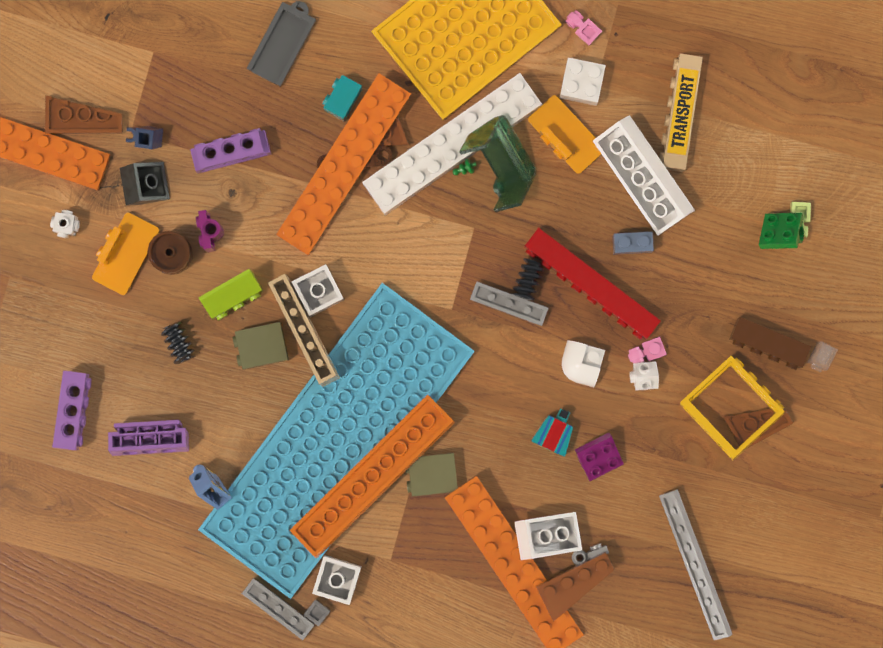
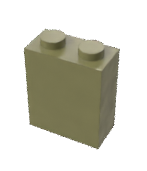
M281 322L235 331V336L232 337L234 347H238L239 355H236L238 366H242L243 370L289 361Z
M454 453L421 456L405 471L406 474H410V481H407V491L412 493V497L449 493L458 488Z

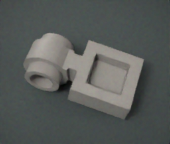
M599 543L591 546V550L587 553L583 550L575 551L572 554V561L574 564L579 565L603 552L608 554L607 546H602ZM578 554L583 556L581 561L576 560Z

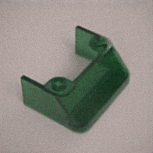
M504 115L496 116L468 134L459 152L462 155L482 151L496 175L493 190L499 199L493 210L499 212L522 205L536 176V170L508 119Z

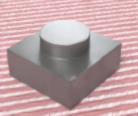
M315 599L304 613V616L319 627L331 610Z

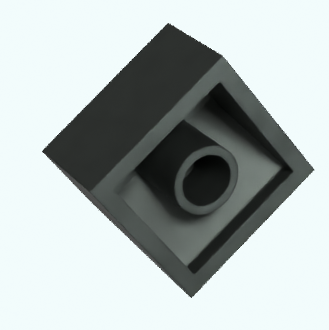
M164 162L132 163L120 168L126 206L142 205L170 199Z

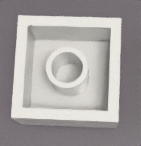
M568 58L559 98L597 106L606 65Z
M326 264L292 281L309 317L344 300Z
M324 555L312 594L350 605L362 566Z

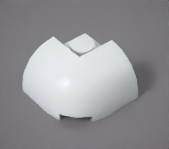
M567 340L562 357L564 374L576 383L594 388L605 350Z

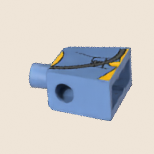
M201 464L193 468L194 473L189 476V480L198 497L217 510L232 498L215 473Z

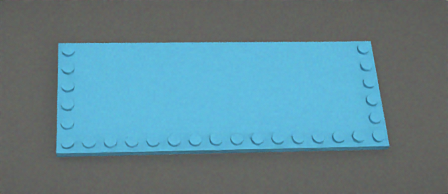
M382 283L329 353V357L340 378L322 387L319 385L315 375L311 377L227 490L232 498L220 509L214 508L198 530L291 599L328 548L316 559L291 533L290 529L422 399L429 395L437 403L475 351Z

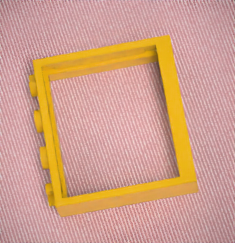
M730 356L680 402V405L734 461L784 415L785 411L783 409L785 407L779 400L776 399L774 401L769 396L771 392L764 385L761 387L756 382L758 379L751 371L747 373L743 369L744 364L737 357L734 359ZM730 367L775 413L736 450L692 404L701 393Z

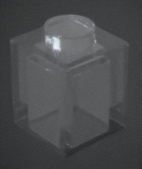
M819 341L808 363L812 364L811 368L818 372L822 370L827 371L838 349Z

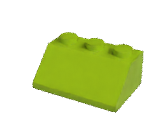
M248 269L198 298L213 320L217 318L219 321L228 316V311L232 309L237 311L244 307V302L248 300L252 302L260 298V293L264 291L253 272Z

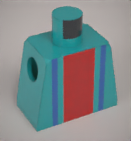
M560 408L556 418L548 415L532 437L531 442L565 457L573 429L572 426L566 424L570 412Z

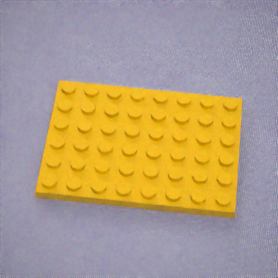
M410 0L371 32L435 112L444 120L560 28L562 24L542 0Z

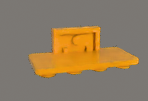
M556 95L551 96L528 118V122L541 135L540 139L547 146L550 145L554 149L553 153L560 160L563 159L576 174L582 173L601 155V152L593 142L596 139L594 135Z
M126 213L118 228L114 227L113 230L110 229L105 238L107 242L104 247L101 246L96 255L98 256L97 261H99V264L92 275V279L121 295H126L148 254L149 243L159 233V228L131 213Z

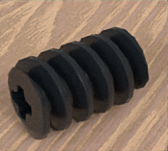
M524 258L523 260L527 264H522L521 268L525 272H519L518 275L522 279H516L515 281L520 286H513V290L517 293L511 294L526 300H534L535 298L530 294L537 293L533 286L540 285L536 281V279H542L538 272L545 271V269L541 266V263Z
M182 321L163 328L165 330L161 333V336H168L164 343H171L167 349L174 350L170 356L177 357L173 362L174 364H181L196 357L191 356L195 350L188 349L192 343L185 342L189 336L182 335L186 329L179 328Z

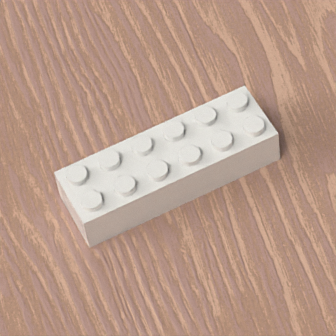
M630 115L618 121L593 140L657 235L668 230L695 211Z

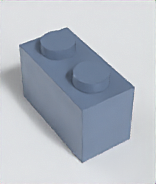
M653 232L616 233L612 236L613 255L652 253L654 251Z

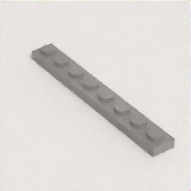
M678 489L659 495L713 640L733 635Z

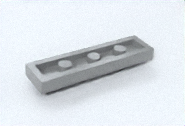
M476 282L470 298L474 302L539 326L543 325L548 308L480 282Z
M255 578L251 580L241 593L302 640H304L315 625Z

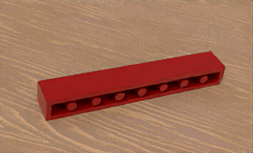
M539 227L525 244L524 248L527 249L525 251L527 255L533 259L535 257L542 261L541 265L547 270L553 269L557 272L556 276L563 282L569 281L572 284L571 288L579 294L581 291L586 294V299L593 305L597 303L603 307L602 312L609 317L611 315L618 319L617 323L626 329L628 326L632 329V334L639 340L642 338L648 339L661 322V320Z

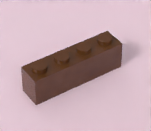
M741 317L737 318L729 340L733 341L732 344L737 347L743 348L747 346L751 348L750 352L760 356L764 353L769 356V360L777 363L781 360L786 363V367L797 370V367L803 368L811 346Z

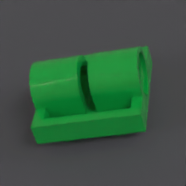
M803 213L765 214L758 244L760 249L798 248V244L804 241Z

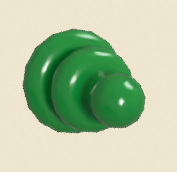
M466 159L465 165L460 163L459 168L453 169L452 173L453 175H458L462 172L463 175H466L468 170L470 174H473L474 166H477V163H472L470 159Z

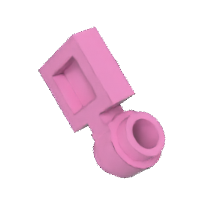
M577 10L571 12L566 17L567 20L565 22L572 29L578 27L579 29L575 34L588 46L602 32L589 18L583 23L582 19L584 17Z
M660 337L642 343L644 350L636 347L628 351L629 360L633 363L644 362L645 356L648 362L667 355Z

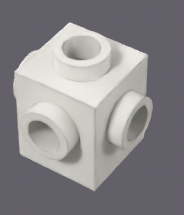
M62 210L61 213L56 212L55 217L52 216L50 226L53 228V232L58 233V237L69 238V235L75 236L76 232H78L80 221L77 216L73 215L72 211ZM62 220L67 222L64 227H62Z
M656 361L633 363V371L630 372V382L634 383L635 391L658 389L659 373Z

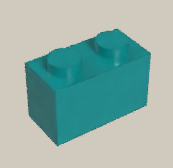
M342 75L340 79L336 78L332 85L333 92L331 95L327 94L322 104L325 105L324 111L345 121L363 87Z

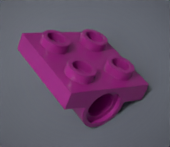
M206 210L198 211L199 216H196V224L202 234L199 235L200 247L204 248L207 252H214V242L222 239L224 229L216 220L210 218V213ZM216 226V232L210 235L209 229Z
M610 433L575 449L577 458L589 481L624 465Z

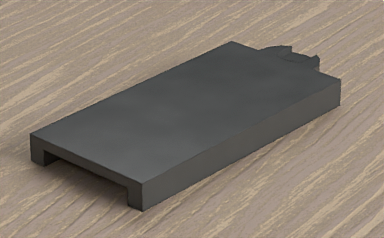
M296 1L291 6L284 2L281 3L247 70L279 87L282 86L316 22L315 18L308 15L309 9L304 2ZM297 7L302 8L304 11H299Z

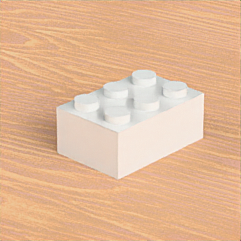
M576 512L515 522L521 560L582 550Z

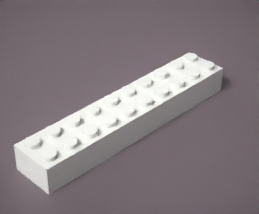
M519 73L363 181V185L383 214L387 215L534 113L542 106V103L521 73Z

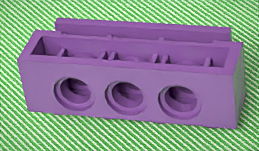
M260 128L245 134H234L226 139H215L211 143L196 144L193 149H190L194 167L198 174L272 155L265 130L261 131ZM247 141H253L251 148H244V144ZM228 146H235L232 153H226ZM209 151H216L214 158H207Z
M63 371L53 448L79 450V447H82V433L86 424L85 411L89 403L88 390L91 387L89 374ZM75 387L80 389V394L77 397L73 395ZM72 406H75L77 408V414L75 416H72L70 413V408ZM69 425H72L75 430L72 435H69L67 432Z
M180 420L115 423L114 428L117 432H108V451L112 456L189 452V433L186 428H183Z

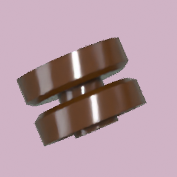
M173 231L160 232L154 236L149 243L147 251L152 266L160 272L169 275L180 274L186 270L193 256L192 247L188 240ZM169 249L173 250V254L171 256H167V253H169Z

